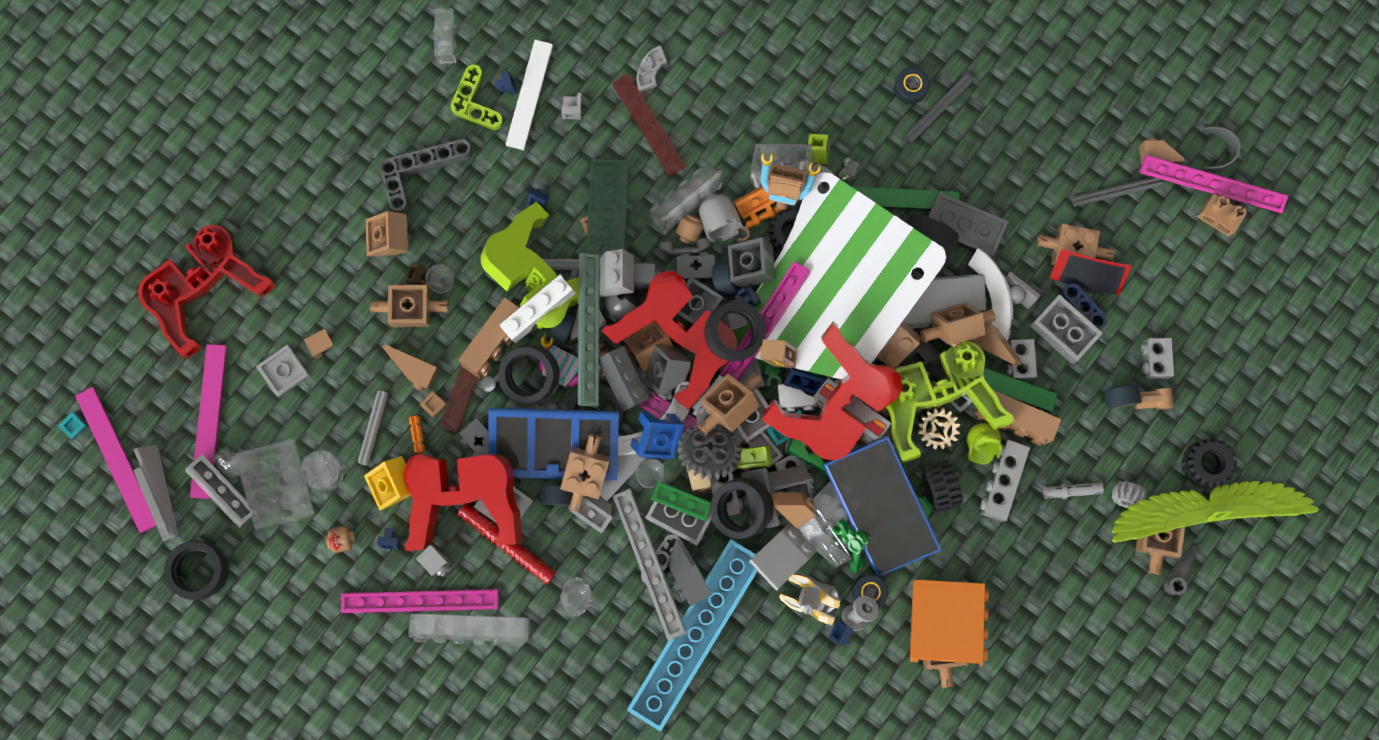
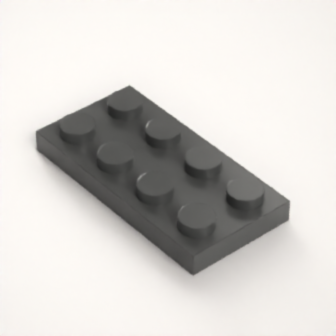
M941 192L937 193L928 215L929 218L940 221L954 229L959 234V243L976 250L980 248L992 257L995 255L1009 222Z

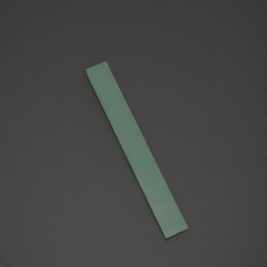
M580 253L578 405L597 407L599 406V255Z

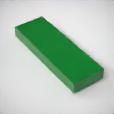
M659 481L651 498L655 502L706 522L711 510V502Z

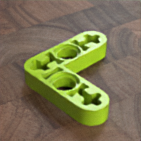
M469 65L451 102V110L454 115L491 130H498L503 125L501 114L472 102L481 83L483 73L478 65ZM475 70H477L478 76L474 75L472 81H473V83H475V84H472V83L470 82V80H471V74H470V72L473 73ZM465 86L472 88V92L469 95L462 94V89ZM462 98L464 99L462 102V106L464 109H460L459 111H457V108L455 106L460 105ZM474 110L482 111L480 118L472 117ZM486 113H488V118L494 119L497 117L499 122L492 124L490 119L485 118Z

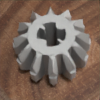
M1119 481L1113 488L1112 498L1119 506L1128 508L1132 504H1138L1139 500H1146L1147 493L1139 484Z

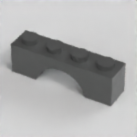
M922 341L905 358L910 364L922 362L926 372L935 376L939 381L947 379L940 361L941 353L929 341ZM964 394L950 403L961 413L972 401Z

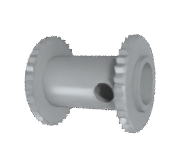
M859 596L855 599L853 605L844 608L842 620L853 631L862 630L866 622L874 621L879 613L878 605L869 596Z

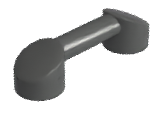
M699 239L696 241L697 247L674 248L673 242L659 243V250L669 256H677L684 253L699 254L707 251L712 246V243L708 239Z
M525 356L519 357L514 362L512 372L515 370H526L529 366L528 359ZM498 373L493 377L487 376L482 380L481 386L485 392L492 393L497 389V383L499 382Z

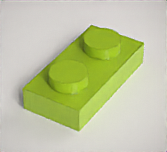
M769 445L741 448L740 462H738V466L735 469L772 465Z

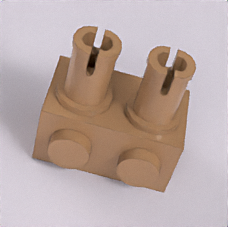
M1213 194L1207 199L1197 218L1229 237L1237 231L1246 216V209H1241V206L1231 205L1228 198L1225 199V196Z

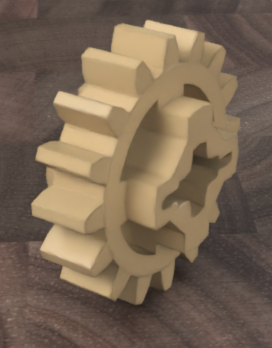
M944 407L940 411L933 408L932 413L929 410L926 411V417L921 415L923 422H918V426L922 429L918 430V434H923L921 440H927L926 446L933 444V448L936 449L940 445L944 449V444L951 446V440L957 441L954 435L960 434V431L956 429L960 424L955 422L957 420L956 415L951 417L952 412L950 410L945 413ZM937 416H942V417H945V418H944V419H937L936 417H937ZM930 421V428L926 431L927 423ZM934 422L942 428L943 434L936 430ZM951 427V432L947 435V431ZM938 437L942 440H934L933 438Z

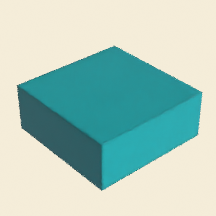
M71 412L58 425L73 440L88 427L74 412Z

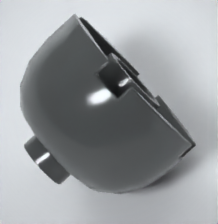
M629 293L607 296L604 302L606 309L609 311L608 316L616 322L641 306L638 301L634 303Z

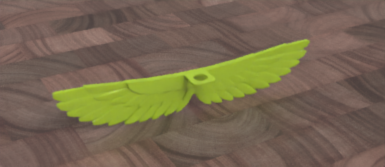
M1246 481L1239 485L1236 482L1230 486L1228 484L1223 485L1221 488L1217 486L1211 492L1209 501L1193 490L1189 492L1180 491L1179 493L1170 492L1169 494L1162 493L1150 496V500H1139L1138 504L1128 506L1127 509L1129 510L1120 514L1122 517L1115 521V524L1118 525H1115L1111 532L1117 534L1114 535L1112 541L1116 543L1132 539L1137 540L1181 527L1227 519L1297 516L1298 514L1316 513L1319 511V508L1311 505L1314 502L1311 498L1303 497L1305 493L1294 491L1295 488L1284 487L1283 483L1272 484L1271 481L1259 484V481H1252L1250 483Z

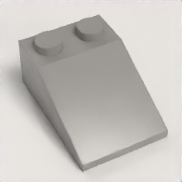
M790 522L749 562L775 590H778L817 552V549Z

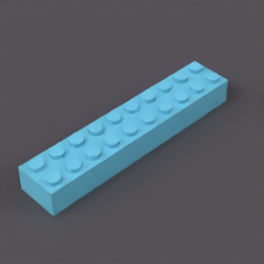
M729 540L705 580L711 595L689 606L682 618L687 634L668 641L627 708V711L661 732L757 573L756 568L749 562L756 554L735 541Z

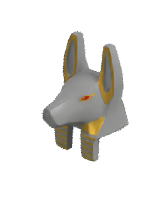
M794 573L789 580L802 587L800 596L794 597L781 593L779 598L789 607L805 614H810L818 621L833 625L836 617L827 612L839 608L841 604L840 595L835 586L819 583L812 577L804 574Z

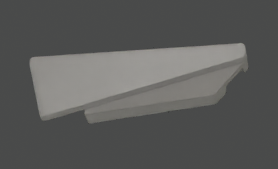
M156 445L135 448L133 450L141 467L133 471L164 542L178 536V530L159 450Z

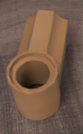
M1172 388L1140 392L1142 402L1134 405L1136 410L1174 408Z

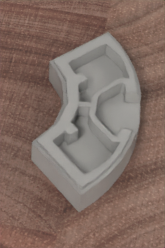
M661 45L649 51L637 71L639 93L657 87V72L667 64V59Z

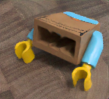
M766 152L762 154L761 158L764 166H762L760 181L768 193L769 199L777 202L776 206L778 209H787L788 204L796 205L797 200H802L811 192L816 179L814 176L820 171V164L818 169L813 171L811 169L813 162L809 164L810 173L807 175L808 171L777 164L770 166V162L774 160V153H771L770 160H766Z

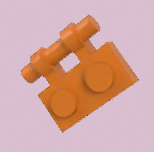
M763 186L734 201L743 219L751 217V219L745 222L748 228L760 225L763 220L769 217L773 218L776 213L781 211L776 205L771 207V204L775 203V201L769 199V195ZM766 208V211L756 215V212Z

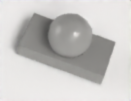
M1011 271L1005 277L1010 288L1012 303H1021L1029 309L1039 298L1040 294Z

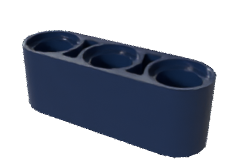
M1068 284L1061 290L1060 295L1092 324L1093 318L1099 320L1100 325L1096 326L1099 330L1105 327L1107 317L1077 284ZM1067 290L1073 291L1074 298L1067 295ZM1080 304H1084L1087 307V312H1083L1080 309Z

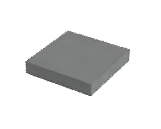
M288 344L256 366L278 398L310 377V374Z

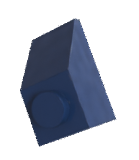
M792 368L784 381V386L816 394L827 379L825 375Z

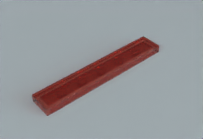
M628 73L612 82V86L668 176L671 177L686 168Z

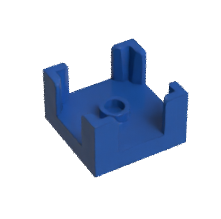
M640 412L638 420L644 427L640 443L635 438H632L630 446L639 457L674 459L684 428L682 421L675 414L671 413L666 415L670 420H656L651 413Z

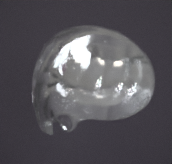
M225 447L213 455L215 465L223 474L230 478H238L247 474L255 466L258 459V454L253 448L248 451L239 448V452L233 453L229 447Z

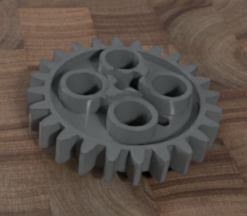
M693 424L692 430L687 428L686 433H682L681 439H679L678 459L682 460V466L688 465L687 472L694 470L693 476L700 473L701 479L708 475V479L711 480L712 476L715 475L718 480L720 474L726 477L728 472L732 474L733 469L737 468L742 451L739 448L740 442H736L737 436H731V431L725 432L724 426L720 429L717 424L705 435Z

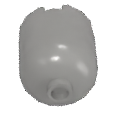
M711 194L701 203L699 215L709 241L715 242V239L722 238V241H726L739 234L738 229L743 228V225L732 200L728 196Z

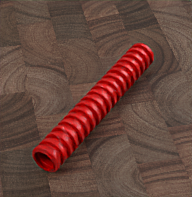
M465 503L458 512V517H463V521H468L467 524H471L473 529L477 528V532H482L481 535L487 536V540L491 539V543H496V547L500 546L501 551L505 550V554H510V558H515V562L519 561L521 566H525L524 569H529V572L534 573L535 577L538 576L540 581L543 580L545 585L553 579L556 570H551V566L547 567L546 562L542 563V559H537V555L533 556L532 552H528L526 547L523 548L521 543L497 545L498 525H494L493 521L490 522L488 517L485 518V515L480 514L479 510L476 511L474 506H470V503Z

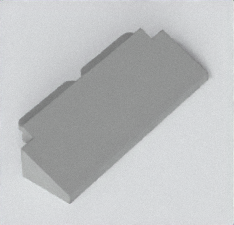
M979 274L935 277L903 321L910 328H924L932 323L930 313L962 303H966L977 310H986L984 276Z

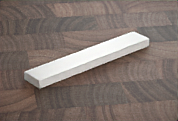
M534 40L506 141V146L525 150L553 44Z

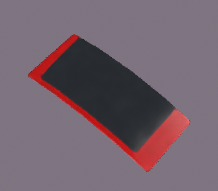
M1061 249L1050 278L1066 284L1074 283L1081 288L1119 295L1132 266L1100 260Z

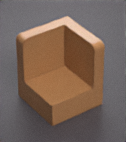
M326 329L304 339L312 356L316 359L324 356L322 352L333 347L329 337L330 334Z

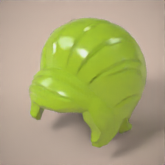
M979 423L969 430L967 435L969 448L967 456L969 461L985 465L990 463L995 455L997 458H1000L1002 444L998 429L994 430L988 423Z

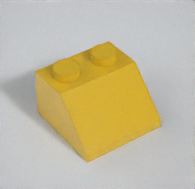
M402 456L384 461L364 476L380 511L411 496L403 479L406 463Z

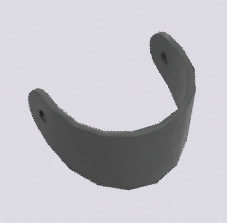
M1206 127L1202 129L1203 133L1221 136L1229 145L1230 157L1227 164L1202 168V171L1208 173L1220 172L1232 164L1239 156L1241 149L1240 140L1234 132L1226 128Z

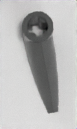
M1191 545L1168 575L1164 583V589L1168 594L1181 595L1187 590L1186 580L1197 551L1195 545ZM1173 583H1177V590H1174Z

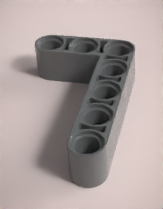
M459 139L383 160L380 164V171L388 202L393 212L406 214L409 209L402 177L470 159L473 152L469 142ZM461 147L468 148L465 153L458 152ZM443 152H449L448 157H440ZM424 157H431V160L429 162H422ZM408 161H412V162H413L412 165H411V167H409V168H405V167H404V164H405L406 162H408ZM394 166V170L392 172H386L387 167ZM393 184H399L396 190H390ZM398 201L403 202L402 207L395 208V204Z

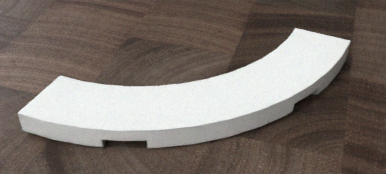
M978 248L968 265L978 274L984 276V282L992 301V310L996 315V320L991 325L997 327L1008 341L1011 332V320L1013 319V303L1010 288L996 262L987 253Z
M683 381L676 386L675 394L685 390L689 381ZM673 398L669 409L659 420H670L666 415L671 413L675 414L683 423L689 410ZM643 431L632 435L618 436V456L636 454L630 446L632 438H635L640 443Z

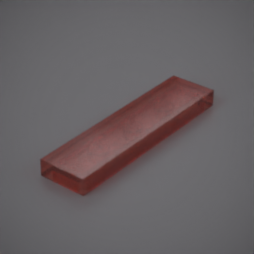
M462 366L439 427L458 433L478 379Z

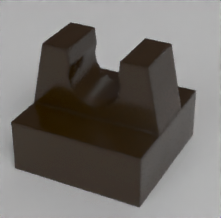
M411 264L405 282L411 285H426L427 283L422 281L421 276L423 274L429 276L431 272L425 269V266Z

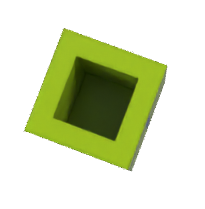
M809 134L807 146L809 163L828 164L830 152L829 136Z

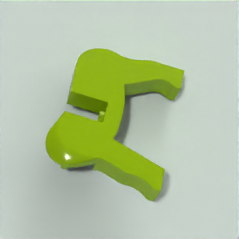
M537 202L516 215L513 222L505 230L492 235L487 240L480 258L484 270L506 291L528 276L525 283L530 293L524 296L520 307L558 277L542 258L526 247L531 230L536 227H542L549 216ZM579 277L566 281L576 294L561 306L552 309L535 323L537 325L536 328L542 329L543 327L548 329L558 326L564 319L568 307L579 304Z
M963 341L960 345L952 346L940 355V361L947 379L937 382V386L934 389L931 386L922 362L895 369L902 379V391L894 402L885 407V410L888 412L892 423L891 437L902 464L921 456L919 448L911 440L916 409L940 406L966 394L994 430L1014 423L1013 415L1002 407L998 396L984 379L985 355L977 344L971 341Z

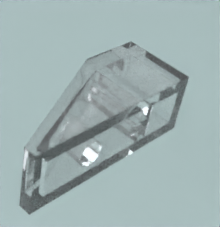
M454 8L435 9L434 51L438 64L457 63Z
M819 510L815 512L816 517L800 526L799 530L808 543L836 569L849 561L851 556L835 533H833Z

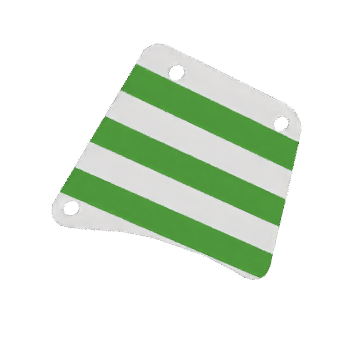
M823 172L814 176L816 179L812 190L802 200L792 231L782 252L774 263L775 280L761 283L756 291L762 303L755 308L759 313L762 311L794 261L810 270V275L767 340L787 341L798 349L797 369L843 379L848 375L821 339V336L832 321L838 324L841 334L871 364L945 263L946 254L943 247L833 174ZM821 182H828L830 185L829 191L825 194L818 192V185ZM916 267H920L924 271V276L920 280H914L911 276L912 270ZM748 321L747 325L732 330L736 336L737 347L751 327ZM759 353L755 358L761 359Z

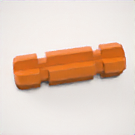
M418 415L409 417V423L412 426L410 427L412 441L415 443L413 445L414 452L423 453L425 452V445L423 443L422 428L419 425L421 423L420 417Z

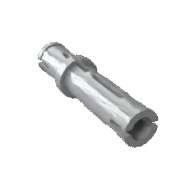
M1102 482L1066 485L1064 483L1060 484V486L1043 487L1045 499H1067V497L1101 495L1104 492Z

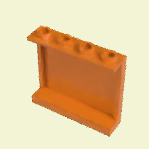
M913 580L910 662L932 660L978 663L979 666H982L983 660L987 661V649L983 647L984 641H987L988 629H984V621H988V609H984V604L988 602L989 590H985V584Z

